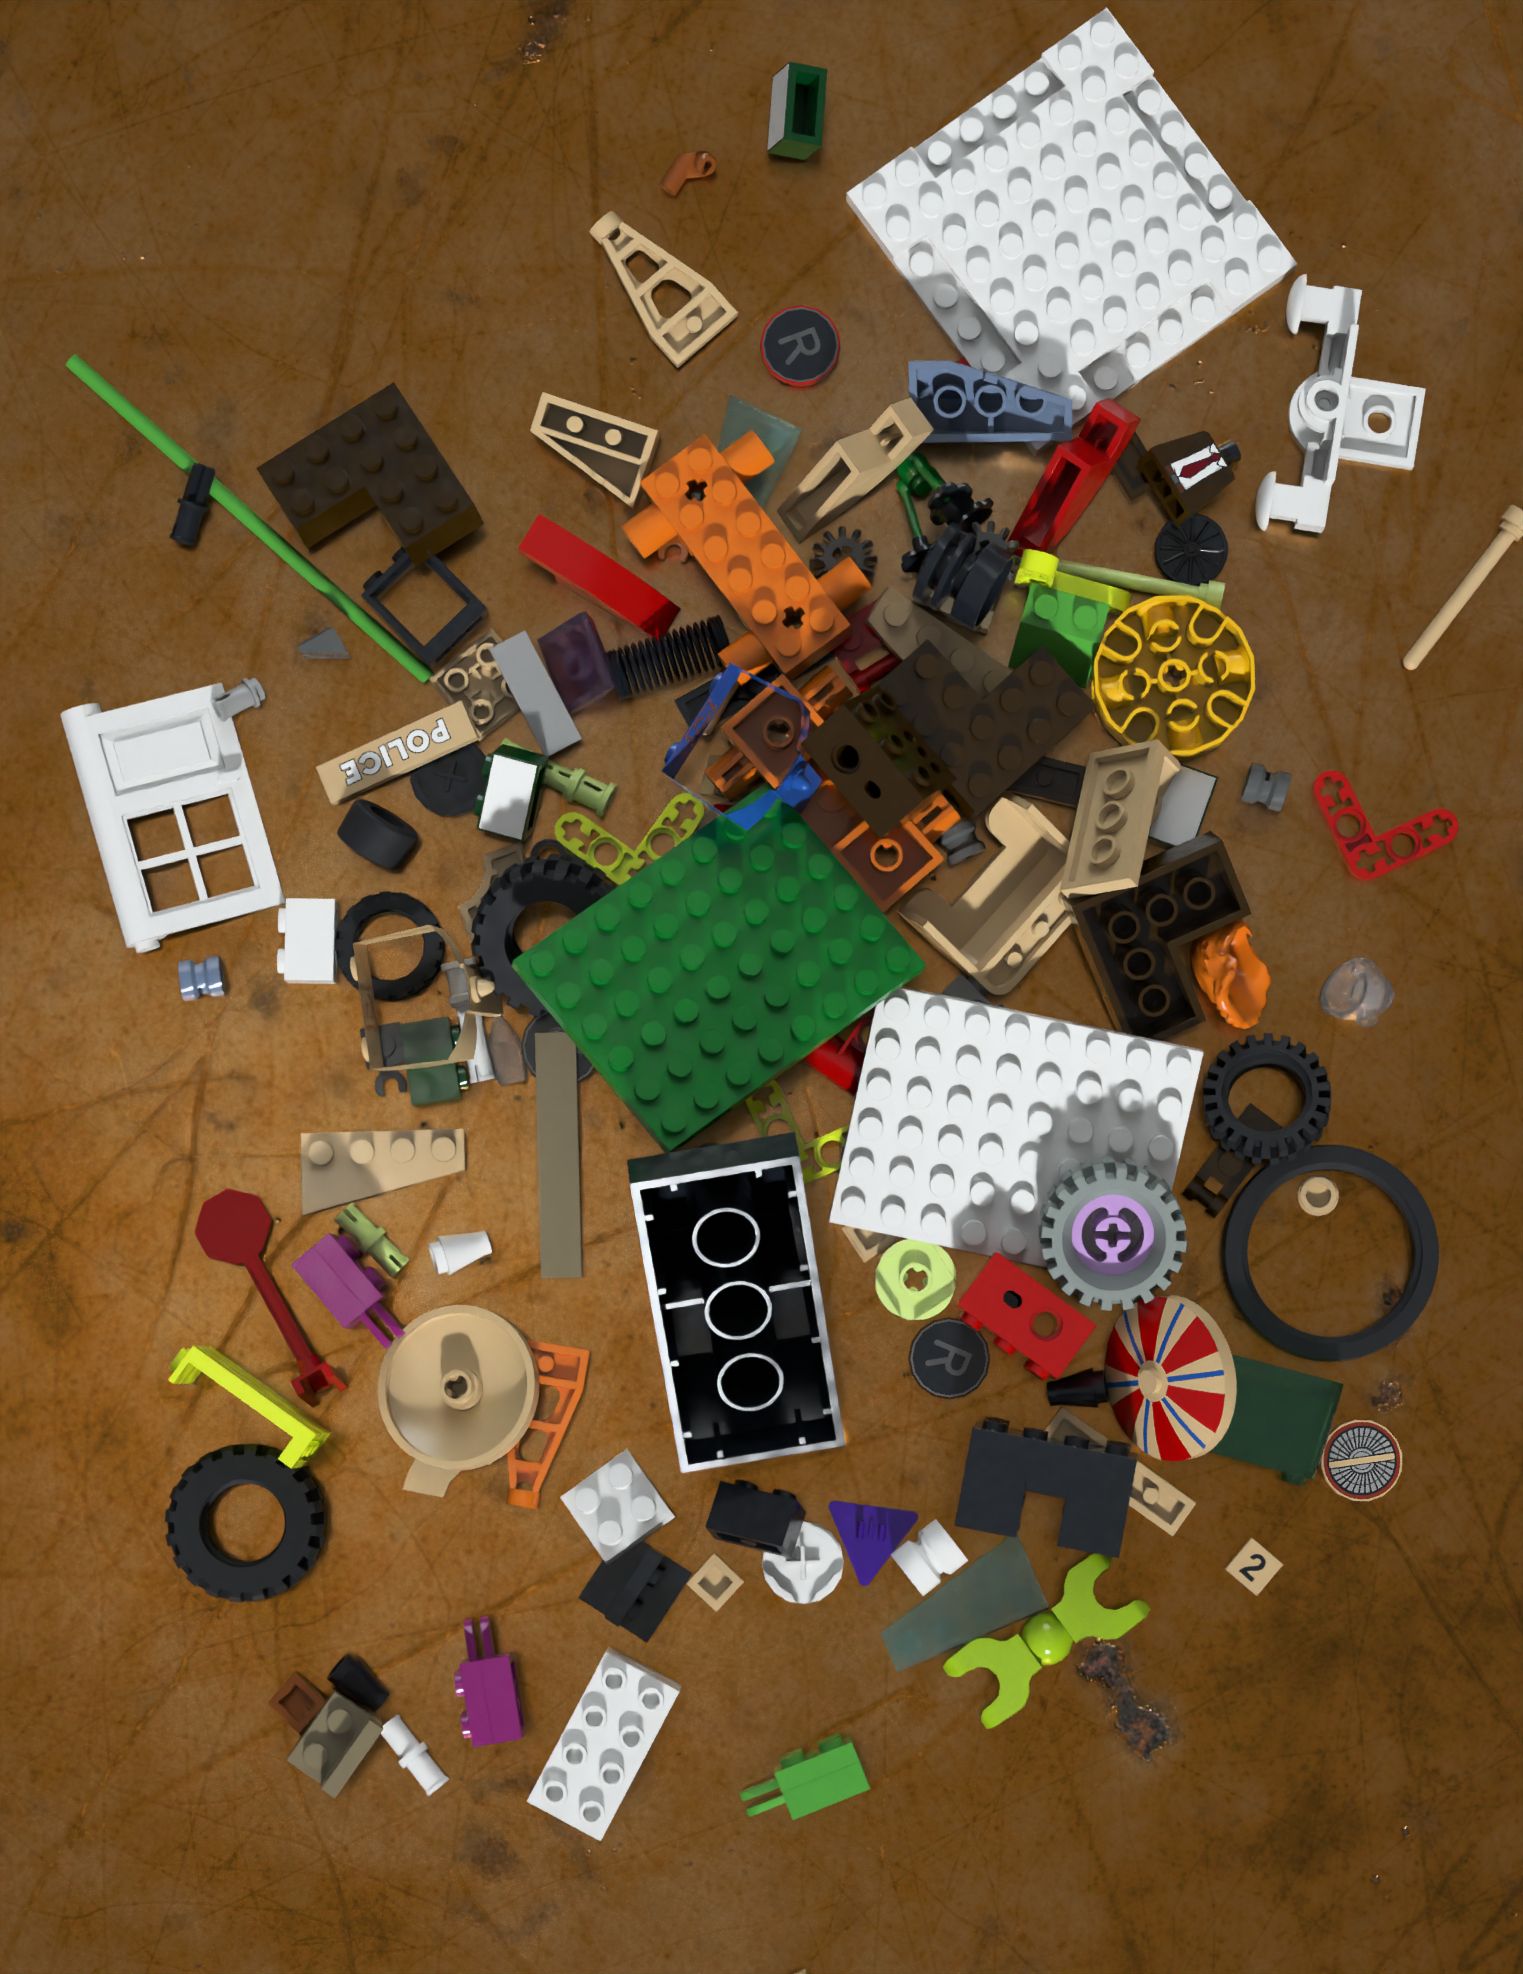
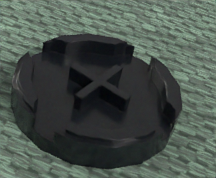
M470 743L411 770L410 782L415 797L426 810L441 817H459L471 813L475 808L479 793H484L487 778L482 777V769L486 756L476 744Z

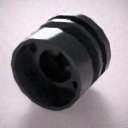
M953 522L935 540L919 568L918 580L912 597L923 603L935 589L930 603V607L935 611L939 610L949 597L954 599L950 619L975 631L982 624L997 600L1010 574L1015 555L992 542L978 556L973 554L977 543V534L973 532L968 533L958 546L963 533V527Z

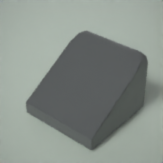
M328 627L302 642L298 647L305 659L351 658L333 627Z

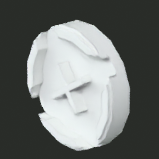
M803 1521L792 1558L764 1552L762 1559L765 1580L774 1593L789 1602L802 1604L820 1601L830 1594L841 1579L844 1564L841 1546L833 1534L819 1524Z

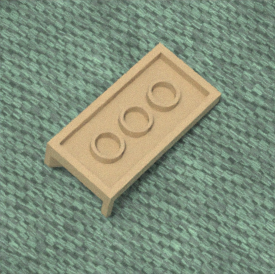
M1158 739L1089 753L1060 891L1068 899L1138 887L1150 826L1159 815L1162 807V798L1177 772H1181L1180 762Z

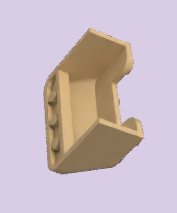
M1007 790L993 801L985 816L988 830L1003 846L949 905L935 891L922 888L914 891L896 910L937 951L982 988L995 995H1003L1010 992L1072 923L1061 898L1065 895L1060 891L1070 842L1032 803Z

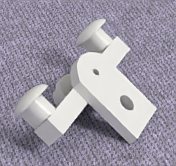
M1307 274L1299 276L1294 282L1286 307L1287 324L1293 334H1297L1300 321L1325 325L1318 372L1308 377L1298 387L1288 409L1290 432L1298 447L1305 453L1301 484L1299 487L1275 483L1276 471H1272L1265 476L1259 487L1255 504L1257 524L1263 531L1267 529L1269 518L1293 521V529L1322 533L1326 525L1331 487L1336 477L1338 458L1412 470L1414 467L1426 389L1351 377L1359 330L1357 320L1362 290L1334 286L1333 289L1306 285ZM1373 413L1384 414L1390 422L1389 430L1384 433L1373 432L1368 426V417Z

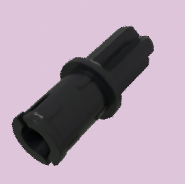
M194 463L192 465L183 498H178L177 500L180 503V507L169 538L185 544L195 545L203 513L209 510V507L205 505L215 476L214 468L201 463Z

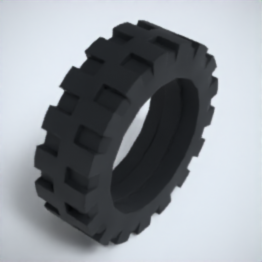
M383 891L375 895L370 894L363 897L356 905L353 904L338 925V933L335 939L338 966L348 982L359 991L358 981L354 980L350 969V959L354 956L353 943L357 942V937L362 927L375 916L384 913H397L411 919L418 927L431 925L441 928L434 914L423 902L408 894ZM436 931L423 933V956L418 966L405 977L396 980H384L371 975L374 999L401 1001V999L407 997H414L425 987L427 988L441 969L440 965L443 963V955L445 954L444 939Z

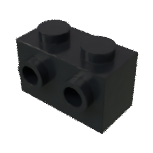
M737 1479L734 1484L720 1481L705 1526L716 1540L792 1558L806 1515V1511L796 1500L797 1497L790 1492L780 1489H773L772 1494L759 1491L757 1485Z

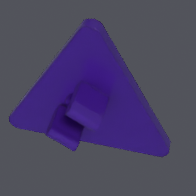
M832 1501L829 1504V1510L859 1583L863 1586L871 1582L890 1557V1554L894 1552L918 1520V1514L914 1511Z

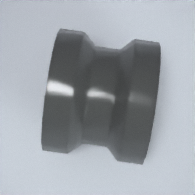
M973 819L949 828L938 838L939 843L946 846L948 851L947 861L950 866L968 860L986 850L984 842L977 839L975 834L976 824Z

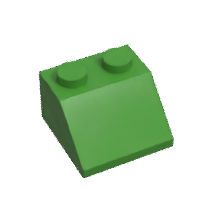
M1031 583L1007 668L1016 669L1034 651L1043 646L1081 689H1086L1110 605Z

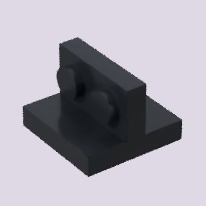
M642 1541L609 1566L602 1560L578 1598L604 1614L605 1619L617 1627L619 1625L647 1643L692 1575V1572L645 1541Z

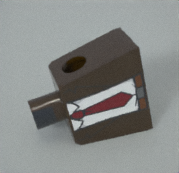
M1201 431L1150 448L1137 463L1173 523L1178 527L1235 480L1234 473L1229 466L1240 461L1241 453L1236 443L1232 440L1216 445L1208 432Z

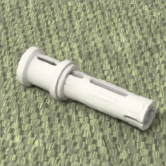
M475 957L464 959L467 967L474 968L473 966L477 964ZM457 961L441 964L440 968L441 971L446 972L450 997L447 1001L451 1008L456 1009L461 1032L465 1011L470 1010L465 971L459 966ZM475 1015L477 1042L474 1059L467 1060L470 1084L496 1078L483 1019L479 1015Z

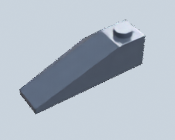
M951 360L908 361L909 398H912L934 429L922 443L1072 441L1071 398Z

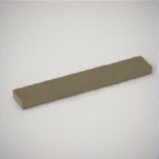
M566 1032L535 1033L541 1278L582 1277L577 1046Z

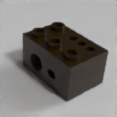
M878 685L843 703L801 743V746L880 839L913 820L957 780L955 775L900 712L895 699Z

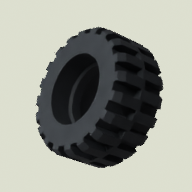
M550 854L547 859H540L539 855L526 858L525 862L521 865L515 863L507 868L500 878L495 879L477 908L478 911L473 919L471 932L474 934V939L471 943L472 956L479 959L476 968L481 978L488 976L490 981L494 983L495 989L493 993L497 997L501 993L505 994L510 998L507 1005L518 1010L521 1004L530 1008L529 1015L539 1017L542 1016L543 1011H548L511 967L513 960L523 954L514 936V925L520 912L530 904L551 901L563 904L577 914H580L617 888L615 883L609 886L604 881L606 874L598 867L594 871L584 867L585 860L574 857L572 862L563 860L562 854Z
M251 1443L236 1444L209 1452L184 1471L181 1475L182 1479L177 1486L173 1487L169 1496L171 1503L165 1513V1522H168V1534H165L167 1545L172 1547L175 1555L172 1559L178 1569L182 1568L188 1575L186 1578L195 1587L200 1586L206 1590V1594L215 1598L221 1597L229 1599V1602L242 1603L245 1601H260L278 1595L303 1579L306 1572L317 1561L318 1552L323 1547L326 1537L324 1535L325 1523H327V1512L323 1508L322 1499L324 1498L320 1487H316L312 1480L313 1476L306 1467L291 1469L278 1460L282 1452L276 1450L275 1447ZM242 1483L256 1484L269 1490L280 1502L285 1517L284 1533L277 1547L266 1557L250 1562L237 1561L220 1552L214 1545L208 1530L209 1511L215 1499L227 1488Z

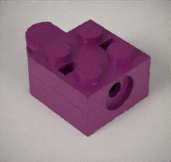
M328 1233L292 1263L291 1266L343 1328L352 1329L362 1321L387 1350L393 1343L369 1315L372 1311L377 1313L399 1339L406 1334L382 1305L389 1298L383 1291L388 1284L373 1267L368 1266L364 1269L357 1260L362 1253L347 1236L342 1234L338 1238L337 1235Z
M488 1615L480 1616L485 1656L479 1657L473 1619H464V1632L469 1659H464L459 1664L460 1669L454 1672L457 1697H465L467 1709L460 1714L464 1739L471 1738L472 1747L522 1739L526 1734L514 1653L511 1651L495 1654L490 1619Z

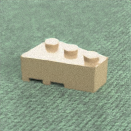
M542 392L530 431L630 507L637 509L643 491L639 482L648 476L662 432Z

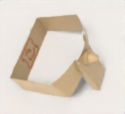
M426 925L353 943L354 956L350 959V969L354 980L358 981L366 1035V1037L362 1038L361 1047L365 1060L370 1063V1069L393 1071L426 1068L474 1059L477 1042L475 1015L485 1017L503 1015L501 996L496 997L493 993L495 985L488 976L481 978L477 969L467 967L454 941L445 929ZM436 931L451 948L459 966L465 971L470 1010L465 1011L459 1039L448 1060L384 1067L367 944Z

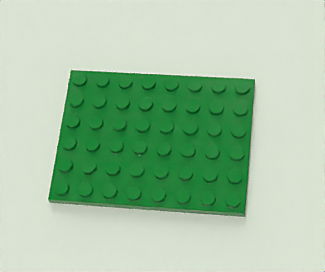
M767 782L725 811L724 814L727 815L741 810L757 801L770 789L775 790ZM777 797L766 814L749 830H745L722 815L718 816L513 960L511 967L665 1153H671L681 1148L924 971L926 963L799 813Z

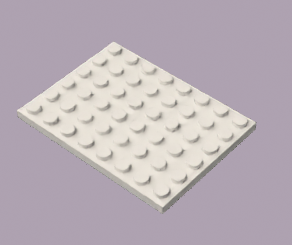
M902 986L878 1003L874 1009L829 1222L992 1256L997 1251L1008 1260L1048 1268L1043 1257L1039 1239L1040 1211L1042 1204L1046 1205L1049 1200L1047 1193L1053 1184L1058 1187L1063 1182L1061 1176L1069 1169L1074 1174L1081 1170L1080 1163L1091 1160L1092 1165L1102 1163L1101 1157L1113 1156L1114 1162L1123 1163L1124 1158L1135 1160L1136 1165L1142 1169L1145 1165L1153 1169L1156 1176L1160 1180L1164 1179L1172 1191L1204 1052L1198 1048ZM1103 1207L1092 1212L1082 1228V1240L1087 1248L1095 1254L1104 1252L1097 1246L1093 1231H1095L1093 1220L1099 1212L1105 1210ZM1122 1208L1120 1212L1126 1216L1131 1232H1128L1130 1244L1125 1250L1119 1252V1255L1130 1251L1138 1242L1141 1234V1221L1128 1208ZM1115 1223L1109 1224V1229L1104 1231L1107 1239H1113L1115 1232H1118Z

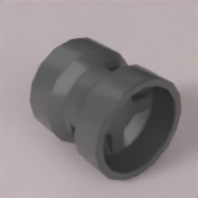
M1252 762L1240 801L1250 804L1260 801L1266 805L1267 809L1280 812L1292 774L1281 770L1275 773L1268 772L1264 765Z

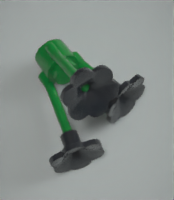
M920 452L910 454L897 467L901 480L896 484V487L902 495L914 536L912 539L914 550L905 553L901 557L903 562L901 564L902 571L905 573L914 571L918 573L927 552L932 544H929L927 537L922 534L911 496L912 492H915L916 495H925L934 490V496L928 501L932 523L935 525L946 523L949 526L955 522L962 526L963 531L967 533L972 532V523L978 522L981 525L993 512L991 507L994 502L991 498L974 503V500L971 498L973 490L969 484L961 483L956 485L953 482L946 483L936 468L932 467L925 455Z

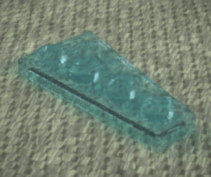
M1017 1534L1016 1538L1007 1537L1000 1545L987 1552L974 1562L972 1566L942 1586L939 1591L881 1632V1635L898 1673L967 1644L976 1638H981L1047 1610L1049 1606Z

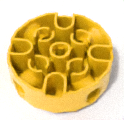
M1189 595L1155 596L1127 608L1104 633L1091 670V699L1097 706L1096 710L1104 728L1123 746L1158 739L1178 761H1188L1218 748L1242 722L1255 691L1254 656L1242 629L1230 617H1226L1218 608ZM1168 670H1172L1174 676H1181L1182 678L1176 687H1172L1170 682H1164L1163 680Z

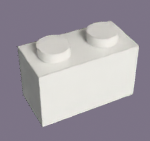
M286 898V908H279L278 931L279 933H285V949H278L277 971L278 973H284V980L287 983L337 984L335 939L338 933L339 903L335 899Z

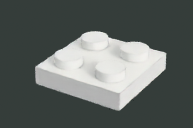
M627 1449L560 1497L608 1566L675 1518L672 1511Z

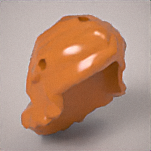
M1243 918L1194 939L1189 955L1193 973L1201 990L1208 995L1211 1002L1217 1004L1216 1008L1220 1011V1015L1232 1026L1247 1029L1259 1023L1258 1019L1261 1016V1011L1266 1008V991L1271 984V978L1268 974V966L1257 956V952L1250 945L1248 935L1252 937L1251 929Z

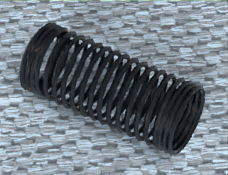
M717 614L716 617L713 616L712 618L708 617L707 625L701 620L700 627L694 622L693 630L688 624L686 632L681 626L679 634L676 629H673V638L670 632L666 631V640L663 634L660 633L658 636L659 642L655 636H652V644L648 638L645 639V646L639 640L638 648L632 642L631 650L625 644V655L620 647H618L617 652L615 649L608 652L605 651L604 656L619 700H626V698H632L633 696L628 676L635 694L639 696L640 692L635 674L642 692L646 693L647 690L642 672L649 690L653 691L649 670L656 688L659 689L660 683L655 665L663 685L667 686V681L662 663L670 683L673 684L674 679L668 658L677 681L680 682L681 677L675 656L682 675L687 680L688 676L681 651L691 677L694 678L695 674L688 649L696 671L701 675L702 672L694 645L706 673L709 670L701 643L711 669L715 670V665L708 641L717 665L721 668L723 663H721L722 661L717 654L729 646L730 643L720 615Z

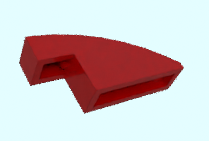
M1110 398L1096 402L1079 436L1072 439V441H1066L1058 445L1007 541L1018 540L1019 548L1014 551L1015 554L1022 558L1025 549L1037 550L1048 554L1054 551L1113 469L1140 423L1141 419Z
M538 514L518 547L519 554L553 573L558 584L652 639V636H655L658 642L659 634L661 633L665 637L666 631L670 629L681 611L680 607L635 574L541 514Z

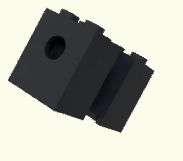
M985 1416L983 1423H975L972 1429L954 1526L1016 1538L1017 1531L1020 1529L1026 1491L1066 1499L1062 1511L1063 1516L1057 1546L1119 1558L1138 1453L1130 1451L1131 1444L1107 1440L1106 1447L1089 1444V1439L1065 1435L1064 1440L1048 1438V1431L1024 1427V1431L1009 1428L1010 1421Z

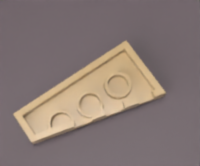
M465 1129L301 1133L302 1215L305 1216L331 1207L465 1171Z

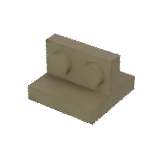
M334 1689L286 1757V1761L320 1783L321 1790L335 1799L383 1731L381 1717L368 1708L365 1711Z

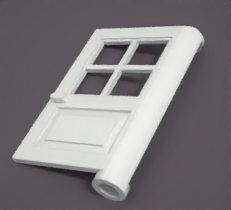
M222 683L106 712L101 711L99 703H90L73 707L60 714L126 947H135L136 953L159 948V940L165 938L168 934L285 904L233 719L230 717L222 722L211 705V698L225 693ZM228 794L240 836L193 847L182 806ZM173 808L185 850L138 862L127 820ZM242 844L254 886L208 898L196 856ZM188 859L199 901L153 912L141 870Z

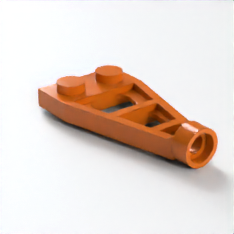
M526 1340L537 1362L540 1384L557 1388L560 1399L553 1415L545 1421L532 1420L528 1427L543 1430L547 1434V1441L541 1459L536 1462L523 1460L519 1454L520 1441L507 1452L510 1488L508 1487L505 1504L538 1509L541 1494L539 1491L584 1391L590 1350ZM521 1482H528L532 1486V1491L517 1489V1486Z

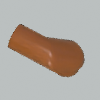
M699 150L681 153L675 158L659 186L669 194L676 196L686 179L705 177L712 174L717 167L716 159L707 151Z

